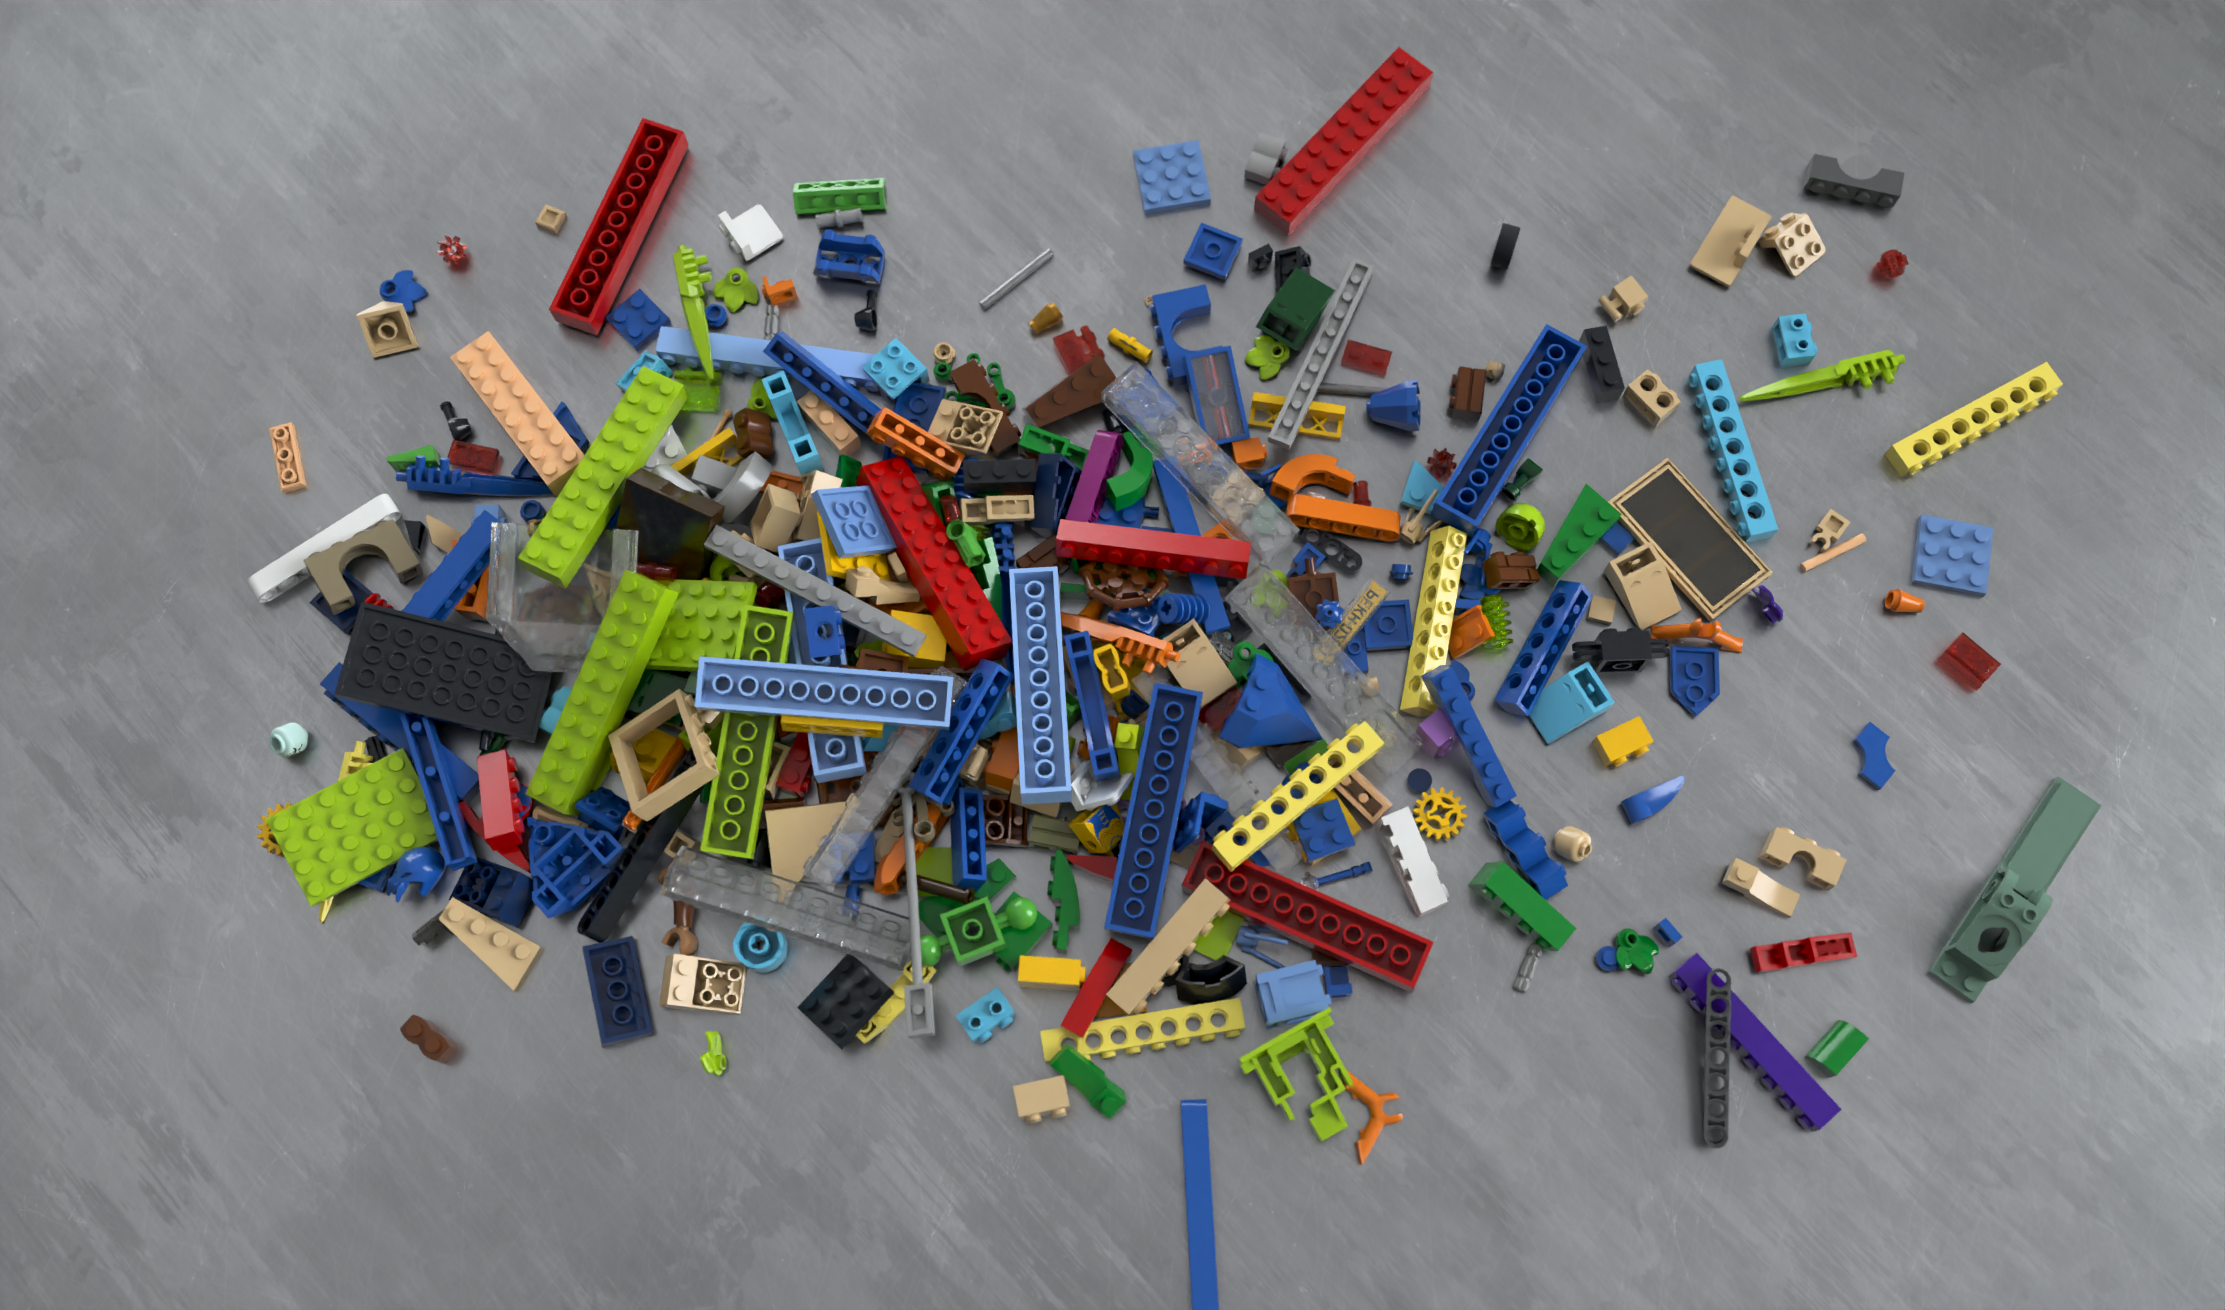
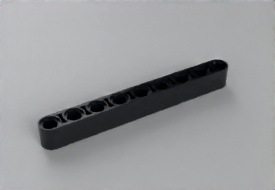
M692 747L688 750L669 781L697 764ZM706 784L651 820H644L580 919L577 927L579 934L599 943L607 940Z

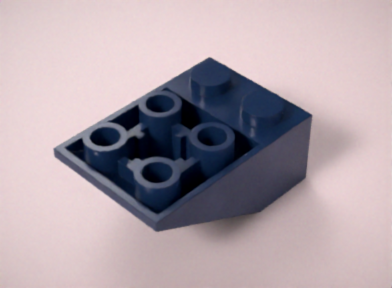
M476 857L477 863L464 867L449 900L453 897L481 914L518 927L532 898V891H534L533 878L519 871Z

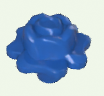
M1326 599L1323 601V605H1317L1315 619L1321 620L1320 625L1322 627L1329 626L1334 628L1336 623L1342 622L1344 609L1339 607L1338 601L1331 602Z

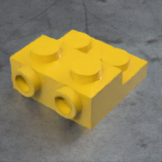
M656 728L632 743L645 784L649 782L677 737ZM612 750L610 753V765L615 772L620 774Z

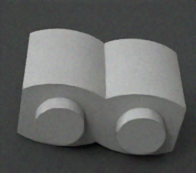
M1260 132L1246 165L1244 178L1267 185L1280 171V167H1277L1279 162H1284L1288 151L1285 148L1286 140Z

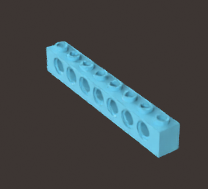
M1720 359L1696 364L1689 374V383L1696 393V405L1699 409L1701 408L1703 414L1702 423L1710 436V448L1712 451H1715L1717 457L1716 466L1724 479V491L1729 494L1731 500V512L1733 515H1736L1738 534L1743 537L1745 543L1772 538L1778 531L1777 523L1723 361ZM1706 385L1713 387L1715 391L1709 390ZM1713 406L1719 407L1722 412L1716 411ZM1720 427L1726 428L1728 433L1721 431ZM1727 448L1734 450L1735 454L1729 453ZM1734 469L1739 470L1742 475H1737ZM1741 491H1746L1749 497L1743 496ZM1748 512L1754 513L1757 519L1751 518Z

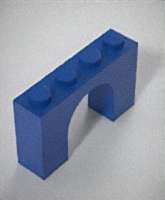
M1206 284L1153 295L1152 304L1149 305L1151 319L1155 318L1157 325H1154L1156 338H1161L1162 345L1159 346L1161 358L1166 359L1168 365L1165 366L1167 380H1172L1173 387L1188 384L1182 359L1185 355L1223 347L1221 345L1191 351L1179 346L1172 336L1174 328L1180 322L1210 315L1211 302Z

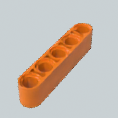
M1293 494L1287 498L1286 522L1291 525L1382 541H1395L1399 538L1401 515L1396 511L1301 494Z

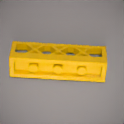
M1253 392L1248 427L1272 430L1287 397ZM1312 401L1305 418L1311 419L1315 425L1310 429L1303 428L1301 425L1297 434L1340 441L1346 406ZM1255 411L1266 412L1270 418L1264 422L1255 421ZM1327 422L1338 423L1337 432H1327L1322 425Z
M728 427L671 465V467L688 479V476L694 472L699 455L720 461L721 463L727 462V465L733 467L746 458L739 455L735 458L725 457L727 450L733 447L736 441L734 432Z
M781 716L782 731L872 738L883 737V723Z

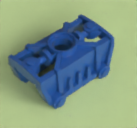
M830 229L824 230L819 241L813 274L814 276L823 275L828 276V278L839 277L862 280L865 283L866 281H871L879 284L885 250L874 235L858 237L835 234ZM822 251L835 252L839 257H834L833 260L828 259L826 255L822 254ZM868 257H879L880 261L866 264L865 259ZM847 260H853L856 262V264H847L845 262Z

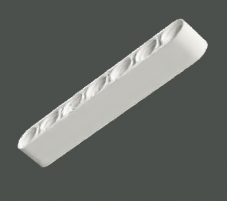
M381 494L253 574L247 580V584L259 603H267L310 576L304 559L308 558L312 553L322 552L336 542H343L352 538L360 531L374 528L379 522L394 519L396 522L401 517V512L390 495Z

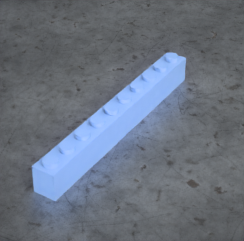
M661 326L655 352L665 364L673 365L680 363L691 368L702 366L689 330ZM709 333L714 371L725 369L737 374L748 372L759 377L771 376L784 371L786 378L796 379L763 352L770 340ZM801 345L852 387H861L872 392L882 390L862 368L876 354Z

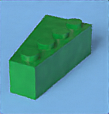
M1587 483L1537 568L1539 575L1552 587L1601 540L1622 515Z
M1504 861L1485 863L1468 884L1474 891L1513 921L1522 932L1535 939V943L1546 952L1559 951L1576 930V927Z

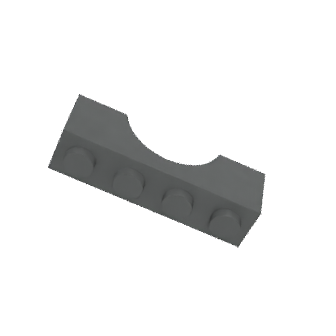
M1814 154L1807 166L1804 188L1816 193L1823 192L1833 194L1836 197L1856 199L1859 202L1875 203L1882 207H1894L1901 197L1904 172L1881 168L1878 174L1872 178L1856 179L1842 171L1837 158Z

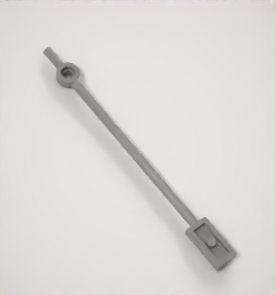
M901 747L899 748L900 771L893 778V787L902 795L913 985L904 986L907 1037L913 1039L935 1035L932 985L929 982L923 983L912 810V794L916 791L910 787H904L906 782H911L915 774L910 771L909 748Z

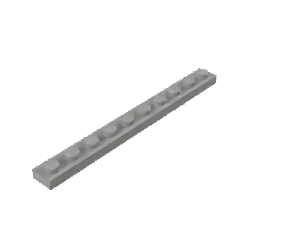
M1355 258L1352 259L1274 423L1267 442L1290 450L1373 273L1374 265Z
M718 525L715 526L704 543L706 549L817 607L836 605V610H841L843 621L914 658L927 638L923 632Z

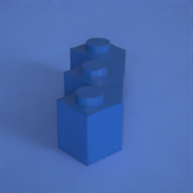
M1509 800L1501 806L1493 807L1483 813L1495 839H1501L1506 848L1505 853L1516 869H1521L1522 873L1527 877L1525 882L1547 900L1568 886L1565 875H1567L1565 868L1560 862L1555 863L1548 857L1544 847L1546 846V841L1540 833L1536 834L1528 828L1524 819L1526 813L1520 804L1516 805Z

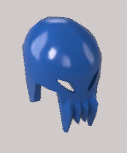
M422 846L405 852L400 857L393 876L387 882V896L392 893L395 895L396 902H399L410 882H416L421 884L418 891L419 894L426 897L442 878L446 870L442 854L433 848Z

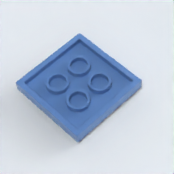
M1199 140L1133 150V159L1145 214L1211 203Z
M869 486L819 489L811 494L839 558L891 553L897 548Z
M1922 514L1918 520L1912 583L1984 597L1987 594L1993 528Z

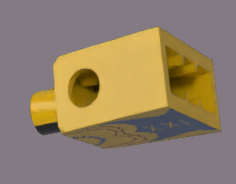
M1117 803L1110 806L1104 804L1091 811L1085 809L1069 823L1070 828L1090 853H1106L1107 856L1112 857L1119 856L1120 848L1117 842L1123 837L1125 826Z

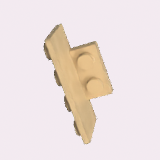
M1731 196L1689 266L1730 287L1772 216L1735 196Z

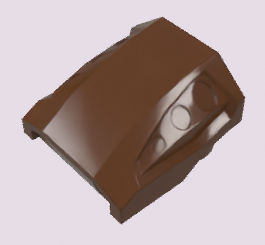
M983 795L985 844L1028 847V808L1011 803L1010 795Z

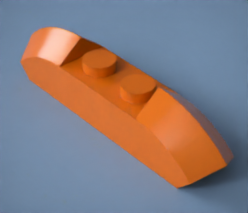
M928 801L926 802L928 818L934 826L935 836L929 842H921L914 833L916 862L927 847L932 844L950 818V816H943L940 809ZM945 806L943 809L948 810L950 806ZM917 811L913 814V826L919 822ZM904 834L899 841L892 845L891 852L885 854L879 862L874 879L876 893L890 895L897 893L901 887L900 878L902 873L906 871Z

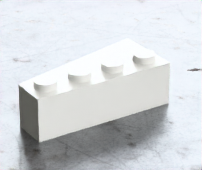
M1409 806L1381 817L1376 830L1417 917L1445 906L1448 902V891L1445 885L1439 881L1437 868L1429 857L1427 847L1422 840Z

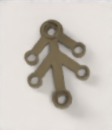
M919 758L911 759L910 771L913 773L917 771L923 760ZM906 782L904 787H908L910 782ZM895 789L891 790L888 794L890 803L894 806L901 805L902 795ZM915 792L912 794V808L916 804L919 822L914 826V833L919 841L929 842L935 836V829L928 818L926 803L928 799ZM896 795L900 796L897 799H893V797ZM928 801L938 807L943 816H951L955 812V806L952 801L950 805ZM902 805L891 813V820L895 826H903ZM945 806H951L948 810L943 809ZM897 816H902L899 820L895 819Z

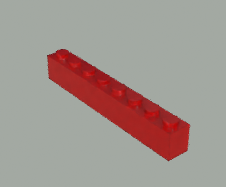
M1060 519L1056 537V556L1238 579L1247 578L1251 542Z

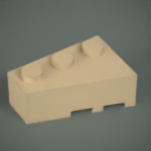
M815 470L800 475L799 481L803 482L802 494L798 493L796 499L800 502L799 509L802 519L799 526L794 527L791 541L794 542L821 538L817 518L818 509L811 494L819 489L842 488V479Z

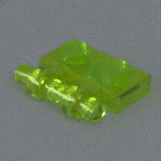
M691 368L675 370L674 378L683 380L688 397L680 410L719 411L721 389L719 386H712L713 381L722 380L721 372H714V379H710L705 370L692 371ZM692 380H702L704 384L703 386L692 385Z

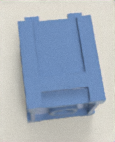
M1312 960L1256 974V980L1253 982L1266 1031L1306 1021L1332 1004L1330 995H1324L1320 975H1324L1321 964L1317 965L1316 961Z

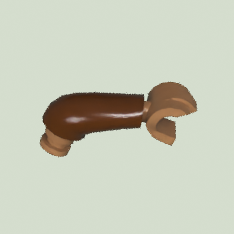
M665 867L659 875L658 882L668 887L669 893L673 896L674 925L676 927L667 931L661 943L674 946L676 940L680 937V954L690 956L694 954L698 946L696 935L692 931H688L689 928H692L696 897L695 881L691 874L684 869L672 871L671 868Z

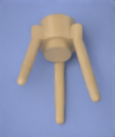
M1437 489L1428 498L1414 520H1411L1415 509L1410 507L1406 519L1400 527V537L1406 542L1413 545L1416 541L1421 543L1431 531L1443 523V521L1438 520L1424 532L1421 531L1423 526L1419 523L1439 491Z

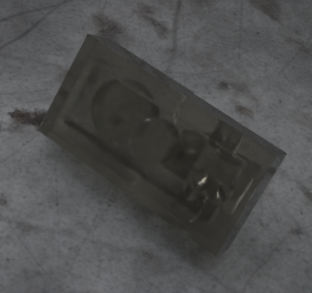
M445 909L412 933V939L418 946L423 942L428 944L438 936L437 931L441 927L451 935H454L439 920Z

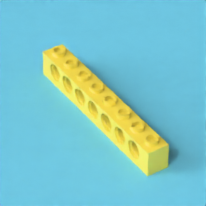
M2045 362L1895 443L1888 449L1885 456L1900 477L1907 473L1913 475L1923 468V464L1929 462L1931 465L1940 460L1945 452L1948 451L1949 454H1952L1962 447V443L1967 441L1970 444L1980 438V433L1994 431L2000 426L2002 421L2011 422L2020 415L2019 412L2023 410L2026 412L2031 411L2043 399L2045 402L2051 400L2058 395L2057 390L2063 383L2050 365ZM1953 429L1957 430L1959 434H1956ZM1933 439L1937 440L1940 445L1936 444ZM1914 450L1919 451L1921 455H1917Z
M1451 526L1439 528L1430 533L1413 631V641L1400 706L1401 711L1417 717L1432 715L1438 710V705L1432 699L1421 676L1446 663L1467 533Z
M1366 721L1360 725L1357 723L1353 724L1345 732L1347 736L1342 740L1338 738L1333 740L1327 746L1328 751L1322 756L1319 753L1308 761L1310 766L1303 771L1300 768L1289 777L1291 780L1285 786L1279 784L1270 792L1272 796L1265 802L1263 799L1259 800L1251 808L1252 813L1247 817L1241 815L1232 823L1234 827L1227 833L1223 830L1213 838L1214 843L1211 849L1230 872L1382 749L1384 742ZM1351 743L1357 745L1359 752H1350L1347 749V745ZM1328 760H1338L1340 767L1332 768L1328 764ZM1309 775H1319L1322 782L1318 784L1311 782ZM1298 789L1302 792L1303 797L1295 799L1291 796L1290 791ZM1275 804L1281 805L1284 813L1280 815L1273 813L1271 806ZM1254 820H1261L1265 824V828L1263 830H1256L1252 826V822ZM1236 835H1241L1245 838L1246 844L1238 846L1233 842L1232 838Z
M1240 998L1092 1022L1084 1038L1064 1027L1042 1030L1040 1034L1045 1064H1049L1050 1060L1061 1049L1062 1042L1067 1039L1074 1041L1076 1044L1075 1050L1091 1061V1056L1101 1055V1059L1115 1057L1116 1052L1126 1051V1055L1140 1053L1141 1048L1151 1047V1050H1160L1166 1048V1044L1174 1042L1176 1046L1191 1044L1190 1040L1198 1038L1201 1039V1042L1216 1040V1035L1225 1034L1226 1038L1237 1037L1241 1035L1240 1031H1244L1246 1027ZM1221 1015L1225 1020V1024L1222 1027H1215L1211 1023V1017ZM1189 1019H1196L1200 1023V1028L1197 1031L1187 1029L1186 1022ZM1165 1023H1171L1175 1027V1032L1170 1036L1164 1035L1161 1032V1026ZM1140 1027L1148 1028L1151 1033L1149 1038L1145 1040L1139 1039L1136 1036L1137 1029ZM1116 1031H1121L1125 1034L1126 1038L1121 1044H1115L1111 1040V1035ZM1089 1036H1098L1101 1040L1100 1045L1096 1048L1088 1047L1086 1040Z

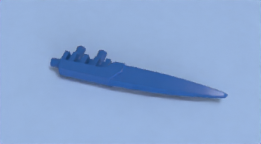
M417 455L416 464H411L407 468V473H396V481L407 482L408 489L486 496L554 495L545 482L482 474L467 471L461 476V468L449 470V458L447 457L440 458L439 469L438 466L426 467V456Z
M1000 522L991 528V537L995 546L1001 579V622L1013 641L1009 569H1016L1014 566L1015 555H1013L1012 524ZM1012 642L1005 657L1007 670L1014 675L1010 682L1011 685L1015 681Z

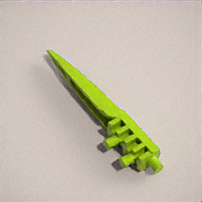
M679 245L678 252L673 254V263L686 323L702 366L708 378L714 379L709 330L704 302L700 298V296L705 295L702 283L711 281L712 276L710 271L700 274L698 270L700 265L707 264L709 261L706 254L696 257L692 248L687 249L686 245Z
M1888 349L1840 360L1838 364L1804 372L1763 386L1740 396L1739 400L1771 399L1830 387L1837 388L1842 387L1845 381L1848 386H1852L1854 381L1858 380L1864 389H1870L1873 386L1872 381L1879 375L1881 379L1884 378L1886 384H1892L1895 381L1893 375L1896 374L1899 364L1905 363V356L1903 354L1895 356Z

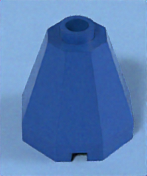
M1408 380L1372 394L1370 401L1366 402L1367 415H1371L1373 421L1407 431H1419L1421 424V402L1417 394H1420L1418 380Z

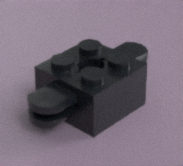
M1614 628L1604 629L1594 641H1582L1572 644V651H1574L1573 660H1592L1593 670L1596 674L1642 672L1652 658H1665L1670 655V650L1666 648L1669 646L1668 639H1650L1649 630L1641 631V628H1629L1626 631H1617Z

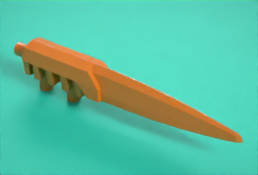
M1060 612L1061 629L1074 634L1088 631L1091 640L1104 645L1111 644L1125 655L1122 664L1126 667H1131L1134 658L1137 659L1138 657L1146 662L1142 671L1151 675L1155 665L1159 664L1165 668L1169 660L1178 662L1180 659V653L1173 651V646L1170 642L1105 621Z

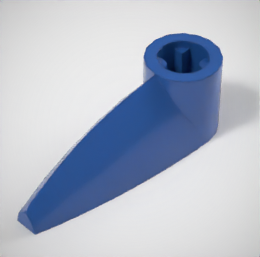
M1682 775L1621 801L1631 823L1640 822L1669 804L1685 782L1684 776Z

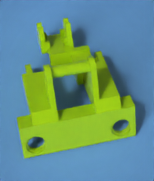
M1330 1007L1238 1059V1063L1245 1075L1255 1069L1274 1106L1280 1104L1288 1120L1292 1121L1295 1117L1285 1099L1296 1092L1280 1064L1302 1051L1309 1053L1319 1071V1074L1315 1077L1325 1096L1308 1105L1314 1116L1308 1119V1123L1312 1127L1315 1136L1321 1142L1348 1127L1334 1096L1346 1090L1335 1070L1338 1069L1342 1080L1348 1087L1354 1085L1324 1031L1334 1024L1329 1015L1332 1012Z

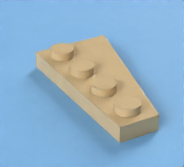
M453 897L439 917V920L513 991L541 948Z

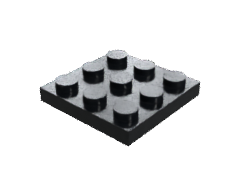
M849 952L797 1008L842 1050L895 992Z

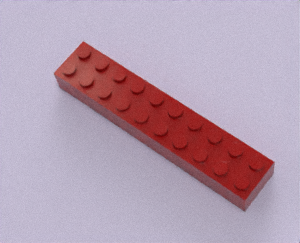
M1398 47L1255 196L1254 210L1289 236L1430 87L1433 71Z
M642 118L550 305L549 311L556 322L598 335L605 317L689 146L684 131Z
M899 456L861 466L856 485L870 487L897 546L894 551L962 669L967 670L976 667L981 658L995 661L1006 657L1013 642L970 568L965 564L954 541L947 536V529L905 458Z
M1201 841L1182 882L1183 892L1192 895L1206 878L1230 899L1227 903L1230 906L1227 910L1228 912L1413 993L1433 946V941L1248 860H1245L1230 872L1211 849L1212 845Z

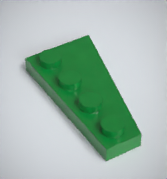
M1000 858L986 865L987 881L975 892L973 902L984 897H988L989 901L993 900L1016 878V875ZM929 896L918 902L919 919L935 937L939 938L947 935L940 915L964 906V904L939 896Z

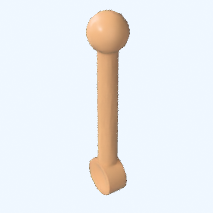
M730 409L724 411V416L710 439L718 435L727 419L732 417L733 413Z

